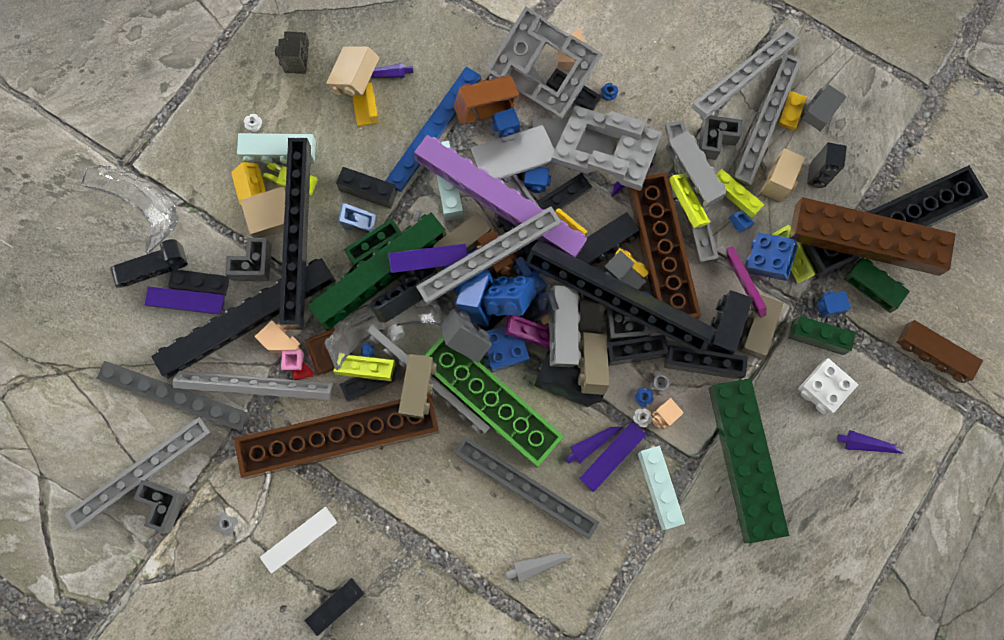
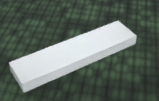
M324 507L260 556V559L272 574L338 522L328 508Z

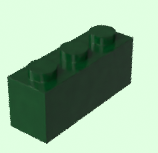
M391 218L346 247L344 251L356 268L361 261H367L372 257L374 251L383 249L387 246V242L390 239L399 237L402 232Z
M860 258L855 262L844 277L846 282L889 313L898 309L910 292L903 283L895 281L886 271L880 270L874 266L871 260Z
M798 316L792 321L788 339L845 355L852 351L856 333Z

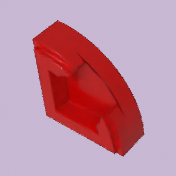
M302 363L301 370H292L294 380L314 377L312 370L304 363Z

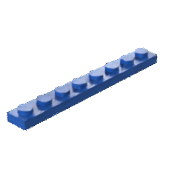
M467 66L464 68L385 181L395 184L398 191H403L421 165L414 160L415 150L427 135L437 139L441 137L456 115L454 103L459 88L465 84H477L481 80L480 74Z

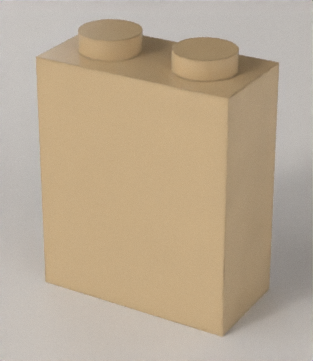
M343 47L326 84L337 95H363L380 57L369 47Z
M284 186L240 200L250 235L253 238H262L284 231Z

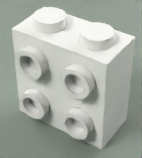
M827 358L817 366L798 390L804 399L812 401L816 405V409L820 413L830 415L840 407L859 384Z

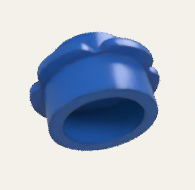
M606 83L601 88L602 97L607 101L615 99L618 95V88L612 83Z
M369 341L362 343L361 357H374V345H370Z
M640 388L637 390V394H635V401L641 407L651 405L654 401L652 397L653 392L650 389Z

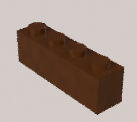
M916 320L906 324L896 342L905 351L913 352L918 355L920 360L933 364L937 370L950 374L955 381L960 383L972 381L983 363L982 359Z

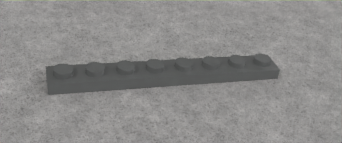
M104 361L96 378L243 432L250 415L248 412L181 388H173L171 384Z
M467 437L463 438L454 452L457 456L587 539L591 538L600 523Z

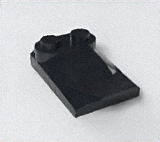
M548 350L534 386L587 408L595 403H600L604 396L582 393L581 385L578 384V377L581 373L580 368L577 365L574 367L550 366V350Z

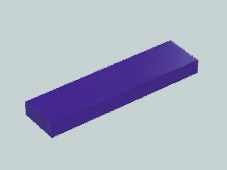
M466 244L388 253L390 271L394 273L453 265L467 256Z
M148 286L144 305L222 315L225 296Z
M632 421L579 479L594 492L647 434Z

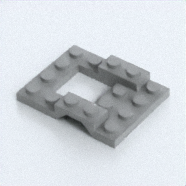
M525 6L488 66L487 71L496 77L512 76L518 92L563 119L603 54L573 35L560 30L541 15ZM546 44L576 61L557 92L528 75Z
M575 106L551 157V162L586 174L597 170L612 174L621 185L640 191L663 132L645 127V121L613 111L608 116ZM590 129L620 139L614 155L611 156L595 150L591 155L577 150L585 130Z

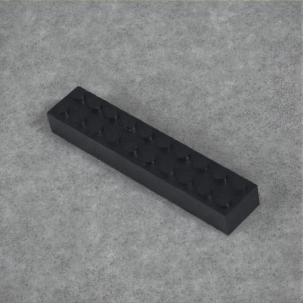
M968 165L868 211V213L931 227L980 204L988 198V195L972 168ZM801 244L817 274L815 275L816 279L862 258L808 244Z

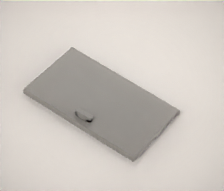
M560 117L532 119L533 128L543 125L555 149L570 117H564L563 119ZM586 129L577 150L591 155L595 150L613 156L611 136Z
M543 125L470 148L477 167L485 169L495 179H503L552 163L551 157L555 151Z

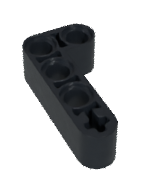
M175 239L165 240L159 244L161 250L112 266L110 269L115 286L117 288L127 287L169 273L171 269H181L187 266L188 262L183 246Z
M436 268L414 270V275L374 299L370 307L380 323L388 322L423 300L424 298L416 286L438 274Z

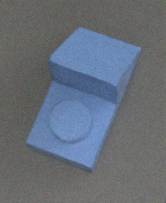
M341 203L338 222L345 230L355 228L370 233L374 228L376 214Z

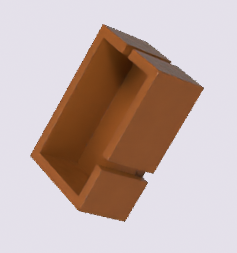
M500 76L490 81L482 80L473 85L465 84L459 88L454 109L461 125L477 121L472 108H475L479 121L493 118V114L514 108V103H516L519 93L512 76Z

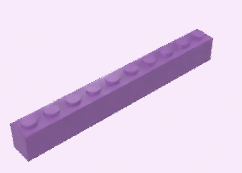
M427 135L414 152L415 161L516 227L545 210L539 208L531 199L522 197L517 190L505 186L502 180L491 177L485 169H479L473 165V162L468 158L459 156L454 149L445 147L435 137L432 138ZM560 220L561 225L536 239L575 258L587 240L582 232L574 231L563 220Z

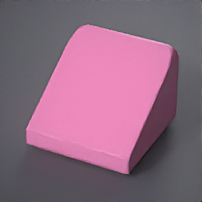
M302 350L282 351L281 370H301L304 354Z

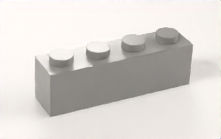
M686 131L670 139L666 149L681 174H685L703 209L722 200L726 195L725 185L718 180L715 169L709 165L705 153L699 149L696 138L689 131Z
M554 286L549 291L554 292L559 309L549 315L550 366L574 367L579 364L581 359V352L578 350V343L581 338L580 331H578V323L580 322V313L578 312L580 294L568 286Z

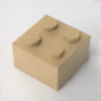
M784 148L774 161L760 194L778 202H781L785 197L788 198L791 191L793 192L798 184V181H796L798 175L800 176L805 168V165H803L805 157Z

